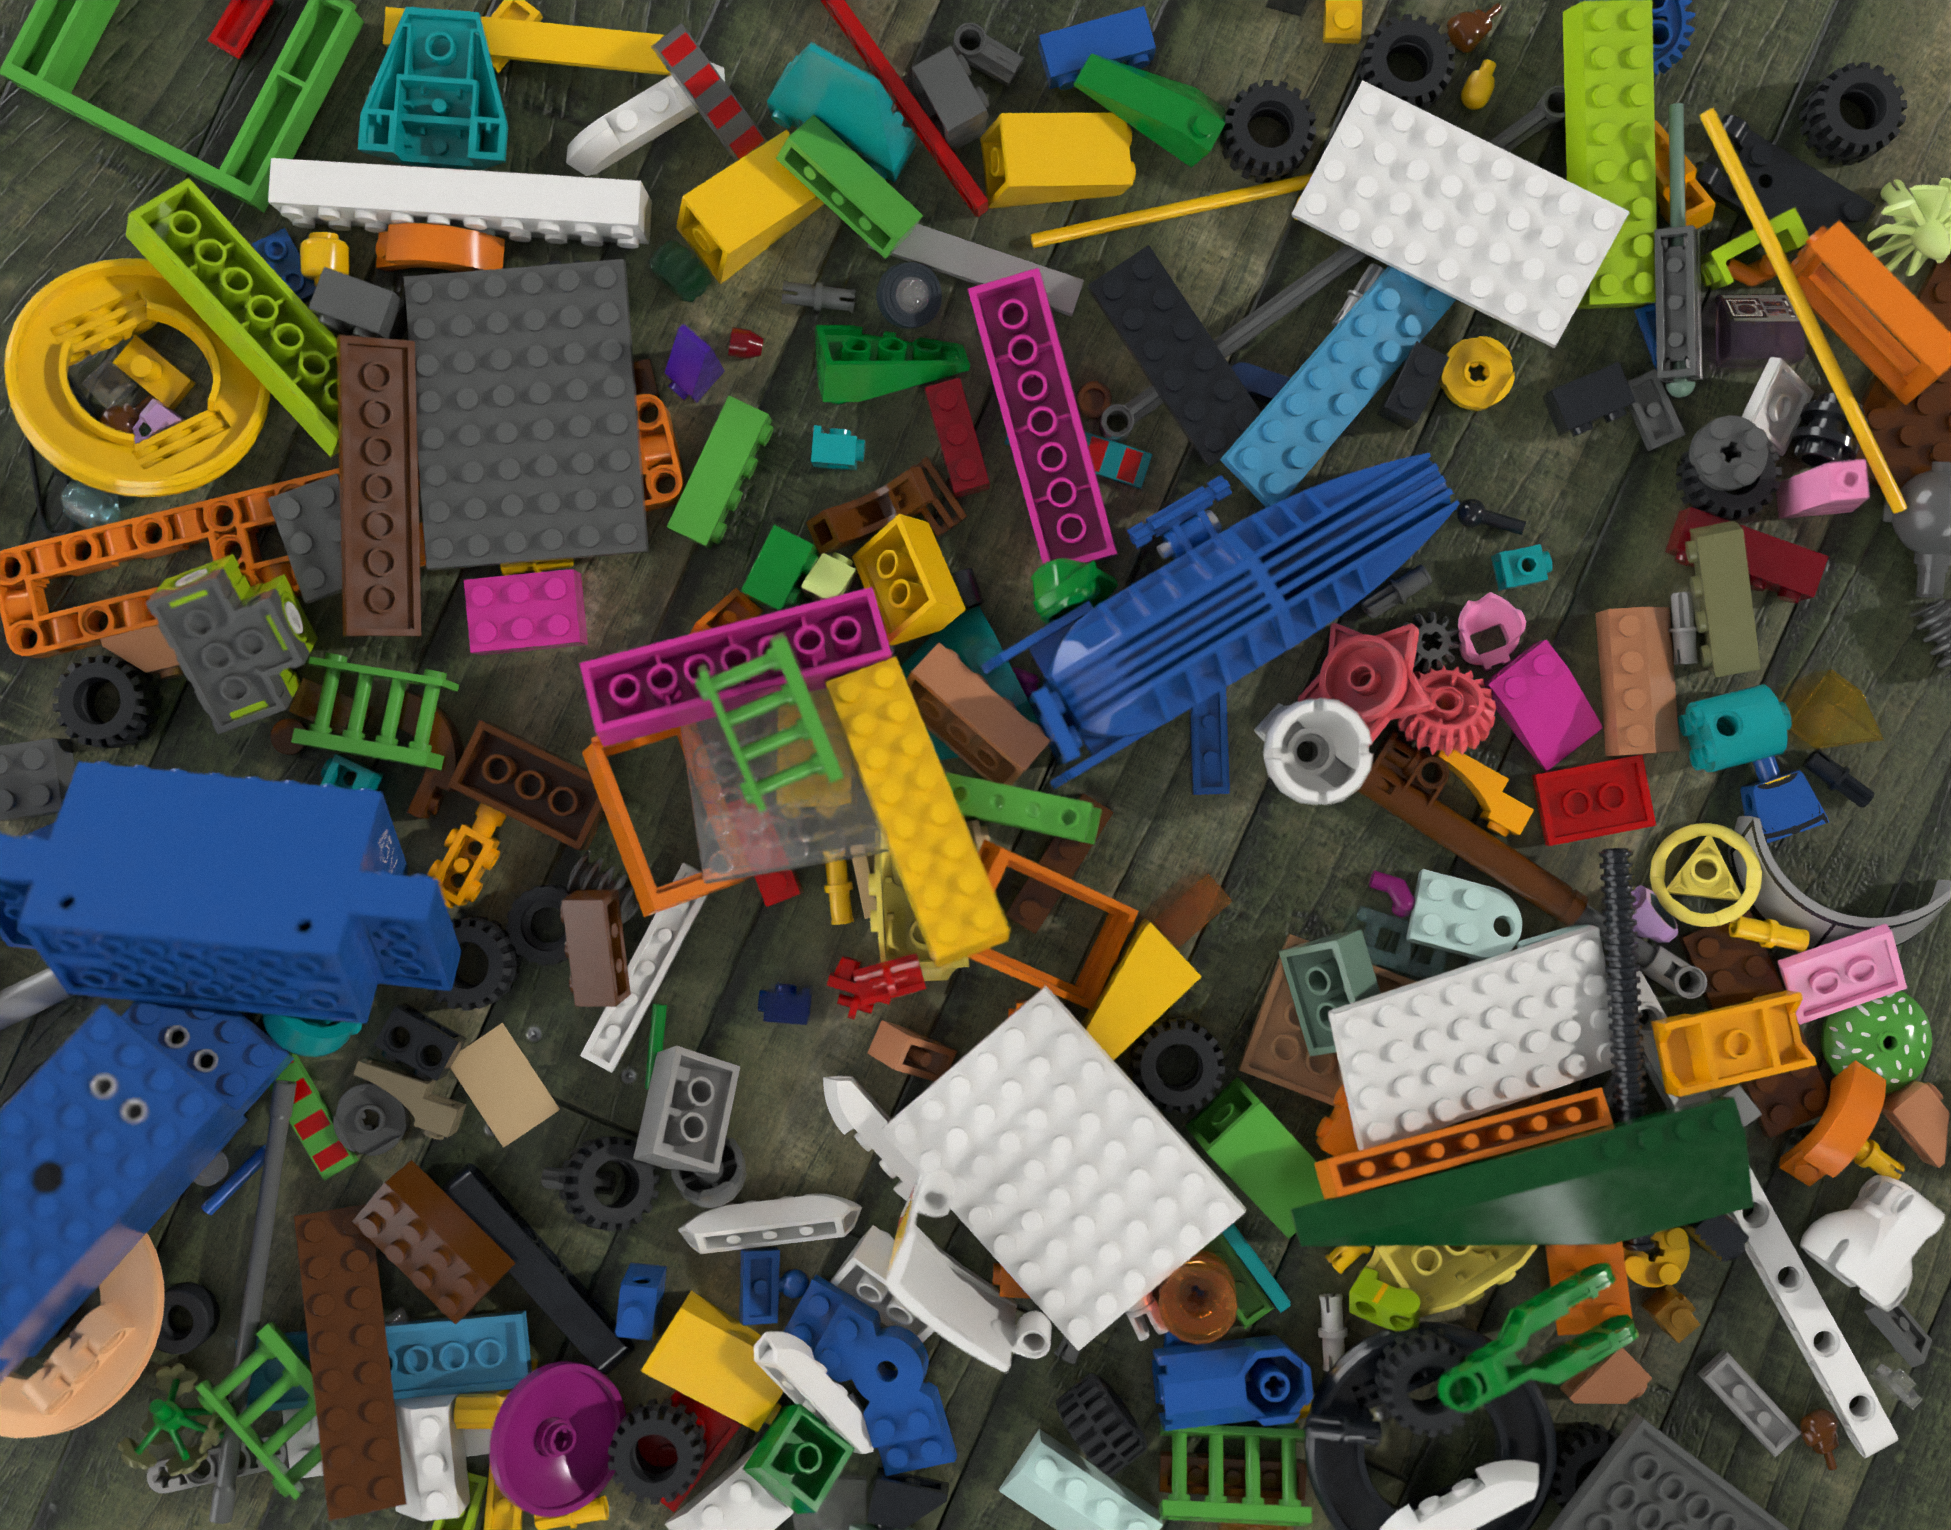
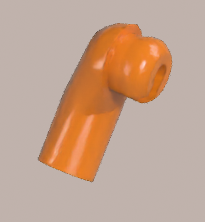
M1767 254L1762 259L1749 265L1734 258L1726 262L1733 279L1747 286H1757L1771 280L1776 275Z

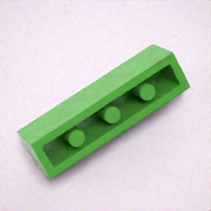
M814 114L787 138L776 158L885 259L910 236L923 217L909 201L899 194Z
M728 396L668 522L667 528L671 532L710 550L714 543L719 544L727 529V524L723 522L729 510L734 512L742 498L743 492L739 491L745 477L748 479L752 477L758 464V459L754 457L759 446H766L772 435L774 427L770 425L772 420L768 413Z

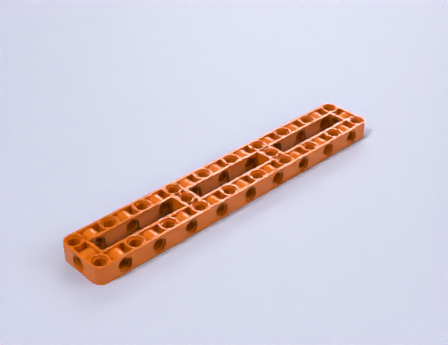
M641 394L636 397L645 510L648 512L677 504L687 482L668 408L657 396ZM649 407L658 408V417L655 421L651 423L642 422L641 416L645 409ZM418 465V490H420L419 465ZM339 468L0 551V614L10 649L15 654L25 657L48 658L101 645L100 639L158 625L159 623L155 615L151 614L146 605V602L158 587L49 613L44 588H47L46 584H49L50 579L67 575L78 577L119 567L120 562L137 558L148 560L189 550L190 545L209 541L213 561L231 555L232 548L240 544L242 554L237 560L238 568L242 575H245L246 579L249 580L250 587L262 582L263 584L270 582L273 578L285 574L296 597L302 596L288 555L262 561L256 533H259L258 529L276 525L268 498L334 474L340 475ZM665 477H673L676 484L674 489L667 494L660 493L658 490L659 482ZM231 509L233 520L229 525L224 526L222 523L223 514ZM419 523L420 567L426 566L423 523ZM157 527H161L162 537L157 543H154L152 534ZM90 544L91 555L88 559L84 560L82 551L86 545ZM19 561L21 569L19 574L14 577L12 568ZM106 614L108 625L104 630H101L99 620L102 615ZM35 631L37 634V642L34 645V647L31 648L29 644V637L32 634V632Z

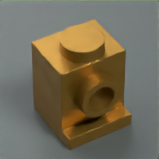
M1672 1285L1662 1286L1641 1304L1662 1331L1678 1344L1701 1325L1692 1314L1696 1311V1308L1682 1293H1678Z

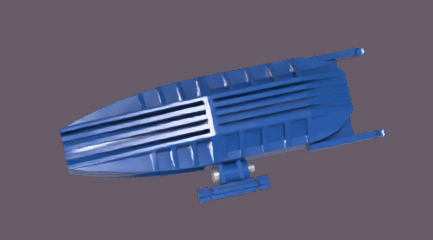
M1430 453L1394 460L1327 481L1275 503L1223 532L1217 516L1211 510L1204 511L1213 505V500L1219 502L1232 494L1229 488L1230 484L1220 475L1206 483V488L1201 486L1146 518L1147 523L1139 522L1127 530L1130 536L1129 539L1132 544H1135L1137 549L1153 540L1152 536L1155 535L1156 538L1161 536L1163 543L1157 546L1160 556L1163 559L1171 556L1174 561L1097 605L1095 608L1092 607L1089 601L981 665L986 674L1029 650L1044 675V687L1047 686L1050 693L1057 691L1066 709V712L1062 714L1064 721L1068 727L1072 725L1075 727L1091 757L1049 781L1052 787L1056 789L1302 642L1338 618L1385 581L1434 534L1460 504L1458 500L1451 503L1450 496L1454 493L1451 488H1447L1446 480L1438 471L1439 468L1436 463L1433 464L1429 460L1432 457Z

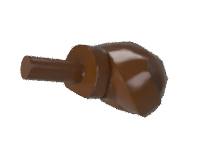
M1496 3L1485 13L1480 9H1476L1473 12H1461L1451 17L1447 22V28L1449 29L1447 35L1450 38V42L1461 52L1467 54L1472 52L1476 45L1492 30L1491 19L1502 11V6Z
M149 394L134 408L127 402L122 407L119 405L111 406L102 412L99 422L114 430L133 434V427L139 420V414L153 398H156Z
M1819 1408L1808 1413L1800 1420L1801 1437L1808 1447L1812 1446L1813 1451L1818 1454H1824L1828 1470H1836L1837 1465L1832 1450L1840 1445L1837 1434L1838 1420L1830 1410Z

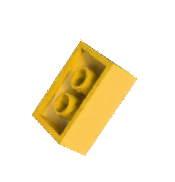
M898 514L852 556L864 588H873L889 645L893 646L941 631L966 610L929 522Z

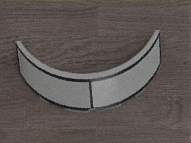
M1739 816L1737 818L1734 831L1743 836L1752 847L1760 861L1762 870L1761 890L1750 910L1762 921L1773 919L1777 920L1779 925L1808 930L1810 941L1807 949H1813L1883 924H1887L1892 930L1897 947L1925 929L1951 900V880L1938 879L1929 904L1917 910L1909 909L1901 912L1898 916L1885 918H1864L1836 912L1813 901L1788 880L1778 867L1767 846L1760 818L1753 816ZM1729 845L1727 851L1730 867H1733L1738 885L1743 893L1746 884V863L1739 851Z

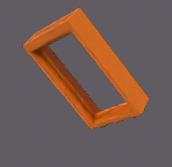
M1840 221L1829 230L1822 226L1807 239V244L1797 253L1798 257L1790 263V266L1812 311L1906 406L1951 367V333ZM1821 263H1823L1921 363H1919Z
M696 722L608 746H603L598 735L591 738L592 743L582 751L644 917L737 885L754 876ZM677 736L726 864L656 888L607 757Z
M984 839L978 851V856L993 892H995L1006 867H1010L1109 914L1075 985L990 948L970 955L968 958L1036 987L1043 988L1046 985L1053 994L1092 1010L1103 991L1104 984L1112 967L1118 961L1119 952L1127 935L1134 927L1135 918L1139 911Z

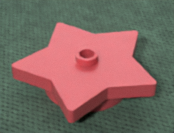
M1332 623L1328 655L1323 662L1320 674L1300 694L1298 701L1310 698L1339 700L1357 711L1369 728L1372 743L1391 720L1433 710L1435 706L1413 673L1419 629L1414 624H1408L1374 636L1365 635L1340 624Z

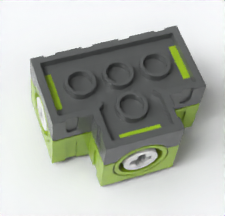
M234 554L165 579L146 602L151 614L155 615L159 623L158 626L170 648H173L177 655L176 659L185 676L193 684L194 692L206 714L210 715L213 721L212 725L217 734L286 710L301 683L292 668L305 663L318 639L285 574L273 578L270 582L264 584L262 582L250 587L245 575L243 576L238 568L239 564Z

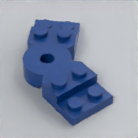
M816 1274L783 1332L804 1341L811 1348L814 1360L826 1367L827 1376L837 1382L853 1379L857 1390L863 1397L869 1400L863 1416L873 1448L878 1447L886 1476L955 1462L957 1452L938 1387L930 1382H923L929 1366L927 1350L922 1341L912 1331L901 1326H889V1328L881 1329V1318L877 1310ZM883 1361H890L894 1363L897 1367V1370L892 1371L887 1369L884 1366Z

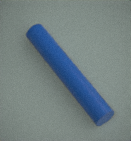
M262 1145L201 1205L205 1213L213 1215L263 1166L265 1145Z

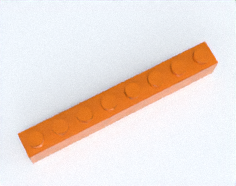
M1601 1087L1314 1163L1325 1200L1613 1124Z

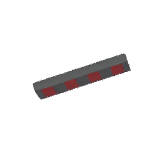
M682 23L678 24L651 46L735 162L768 142Z

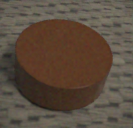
M1097 381L1087 382L1082 385L1076 395L1079 413L1088 419L1101 418L1103 412L1112 404V394L1109 388Z
M297 719L278 721L273 726L270 734L273 747L278 752L286 755H296L303 752L307 746L292 743L291 741L294 728L309 730L305 723Z

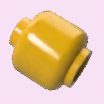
M313 232L309 234L308 239H305L300 244L301 274L307 279L314 280L315 287H317L324 267L349 275V247L344 241L339 240L338 234Z

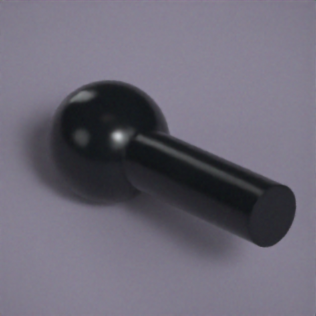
M1466 499L1457 509V518L1466 527H1476L1480 524H1485L1522 535L1527 522L1486 510L1484 504L1477 499Z

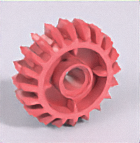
M1444 665L1439 671H1435L1432 668L1429 669L1428 673L1424 674L1415 671V676L1435 707L1430 711L1397 718L1399 731L1405 732L1407 742L1417 740L1418 750L1425 746L1430 747L1432 755L1437 750H1444L1447 757L1452 753V750L1458 751L1461 755L1464 754L1467 747L1475 750L1480 741L1486 740L1491 727L1494 726L1496 705L1495 701L1492 700V689L1485 688L1484 679L1473 680L1472 671L1466 674L1460 673L1458 666L1453 671L1446 670Z

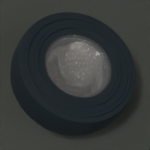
M903 262L890 267L882 275L877 286L876 298L879 310L887 321L900 328L913 329L926 325L936 316L941 305L942 291L937 277L929 268L916 262Z

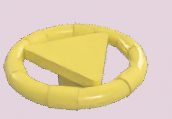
M1697 823L1674 831L1661 842L1651 860L1649 878L1652 890L1666 912L1681 922L1690 925L1714 927L1734 921L1749 910L1761 890L1762 870L1756 853L1743 836L1731 828L1722 825ZM1706 836L1666 888L1664 881L1666 860L1673 849L1679 844L1696 837ZM1712 837L1721 839L1738 850L1742 855L1747 867L1745 890L1742 896ZM1670 894L1737 902L1717 912L1703 914L1690 911L1674 900Z

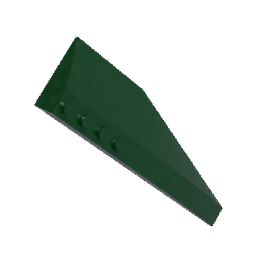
M1717 1096L1340 1197L1298 1206L1290 1210L1300 1246L1611 1245L1754 1207L1746 1134L1735 1098Z

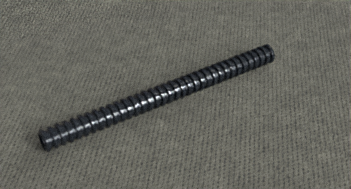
M1629 848L1602 849L1599 852V857L1603 858V862L1599 863V867L1604 871V874L1600 875V880L1604 881L1601 891L1605 892V897L1601 898V902L1606 906V908L1602 909V914L1606 915V920H1603V926L1607 927V931L1603 932V936L1608 941L1604 943V949L1608 950L1605 960L1609 961L1605 971L1610 976L1606 978V983L1610 984V988L1607 989V995L1611 996V1000L1607 1001V1005L1611 1007L1608 1017L1612 1019V1022L1608 1025L1609 1029L1613 1030V1034L1609 1035V1040L1613 1042V1045L1610 1046V1052L1614 1053V1057L1610 1058L1611 1064L1615 1065V1068L1611 1069V1074L1615 1076L1612 1086L1616 1088V1091L1612 1092L1614 1099H1617V1102L1613 1104V1109L1617 1111V1114L1614 1115V1121L1616 1122L1645 1116L1647 1114L1644 1113V1110L1648 1109L1647 1103L1643 1102V1099L1647 1098L1646 1091H1643V1087L1646 1086V1080L1642 1079V1076L1646 1074V1070L1641 1067V1064L1645 1063V1058L1641 1056V1053L1644 1052V1046L1640 1045V1041L1644 1040V1036L1639 1032V1030L1643 1029V1023L1639 1022V1018L1642 1017V1011L1638 1010V1007L1642 1005V1001L1637 997V995L1641 994V989L1637 988V984L1640 983V977L1636 976V972L1640 971V966L1636 965L1635 962L1639 960V954L1635 953V949L1638 948V942H1634V937L1638 936V932L1634 930L1637 920L1633 919V914H1636L1637 911L1636 908L1632 907V903L1636 902V897L1632 896L1635 885L1631 884V880L1635 876L1634 873H1630V868L1634 867V862L1630 861L1633 851L1629 850ZM1655 1233L1622 1241V1245L1630 1251L1651 1250L1655 1247V1240L1651 1239Z

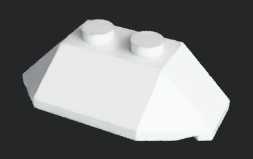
M758 1442L669 1518L665 1525L669 1530H775L794 1511L743 1470L759 1444Z

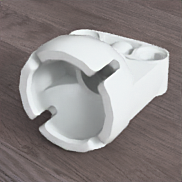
M1310 698L1286 706L1278 703L1254 729L1255 733L1265 742L1264 761L1269 777L1280 792L1298 803L1329 805L1341 802L1360 789L1371 771L1373 754L1369 753V745L1373 743L1369 728L1357 711L1339 700ZM1304 741L1308 742L1313 749L1312 757L1306 762L1301 761L1297 756V747Z
M1875 1175L1864 1183L1857 1199L1849 1209L1828 1213L1813 1222L1803 1234L1799 1246L1813 1260L1845 1285L1851 1288L1857 1285L1860 1287V1294L1863 1298L1880 1309L1889 1312L1897 1307L1907 1295L1912 1280V1257L1925 1240L1935 1234L1944 1221V1213L1906 1183L1888 1176Z

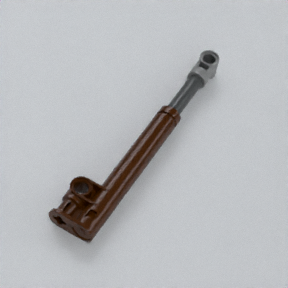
M1394 728L1387 733L1373 754L1371 771L1360 789L1357 790L1359 793L1551 917L1555 916L1556 920L1565 926L1589 924L1599 927L1601 941L1603 943L1608 942L1607 938L1603 936V932L1607 931V927L1603 926V920H1606V916L1588 905L1589 898L1577 889L1573 890L1572 886L1436 799L1449 778V768L1443 759L1434 757L1423 749L1418 750V747L1413 748L1397 737L1398 731ZM1427 763L1433 764L1437 770V776L1431 783L1426 782L1422 777V768ZM1638 936L1634 937V942H1638V948L1635 949V953L1639 954V960L1635 962L1640 966V971L1665 987L1670 993L1680 997L1695 999L1705 992L1707 978L1701 969L1689 965L1660 945L1653 947ZM1688 972L1691 982L1686 989L1682 990L1679 986V978L1683 973Z

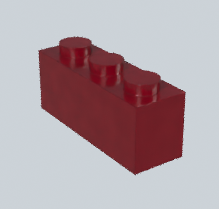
M960 378L925 387L926 399L955 499L989 490L990 482Z

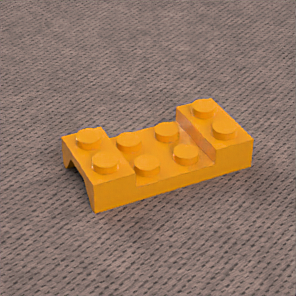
M1786 990L1755 997L1753 1001L1696 1014H1680L1651 1021L1666 1094L1681 1097L1817 1065L1815 1057L1801 1040L1796 1011L1803 1000L1802 992Z

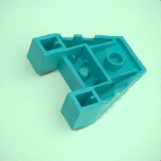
M812 42L801 51L799 56L794 57L793 61L787 64L767 100L770 114H772L771 118L779 125L788 129L792 125L798 129L814 114L849 148L862 154V159L884 179L887 178L894 183L916 146L914 132L911 128L901 125L904 117L900 112L892 113L890 108L893 101L879 80Z

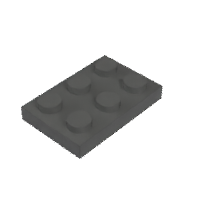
M334 474L268 498L304 602L312 603L342 592L340 475Z

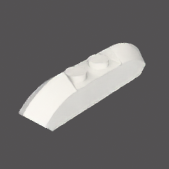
M711 63L725 82L724 67ZM670 75L600 117L581 131L567 146L566 163L585 176L597 174L698 113V110L673 76Z
M853 1076L823 1077L825 1100L837 1127L844 1135L853 1128L857 1131L854 1136L859 1144L866 1151L869 1152L873 1149L882 1160L879 1162V1165L892 1179L896 1176L899 1177L900 1181L893 1190L907 1201L919 1173L881 1132L883 1126L891 1120L889 1115Z
M820 1193L805 1194L799 1197L784 1196L779 1199L766 1201L751 1200L741 1204L729 1203L708 1209L688 1220L678 1228V1231L690 1247L700 1254L845 1237L855 1227L862 1207L846 1198Z
M765 1332L754 1345V1361L795 1404H802L854 1447V1453L866 1454L874 1452L863 1416L864 1409L853 1393L848 1395V1391L842 1385L833 1382L827 1376L826 1367L814 1360L811 1348L804 1341L784 1332Z
M1505 1460L1481 1466L1475 1469L1478 1476L1477 1479H1465L1458 1482L1452 1487V1492L1440 1498L1438 1496L1427 1498L1419 1504V1509L1412 1511L1409 1504L1394 1513L1380 1530H1474L1535 1498L1539 1484L1538 1464L1521 1460Z

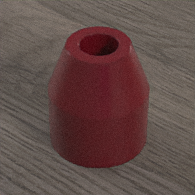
M732 327L728 356L743 359L759 357L762 353L764 338L751 330Z

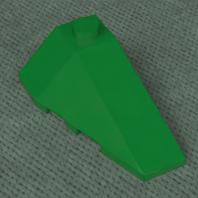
M1092 53L1087 58L1073 84L1076 88L1191 168L1210 153L1225 125V108L1196 87Z
M815 325L817 380L823 402L834 404L861 402L966 372L970 368L963 344L923 337L917 338L914 342L904 341L896 338V333L884 331L883 337L863 333V327L854 325Z

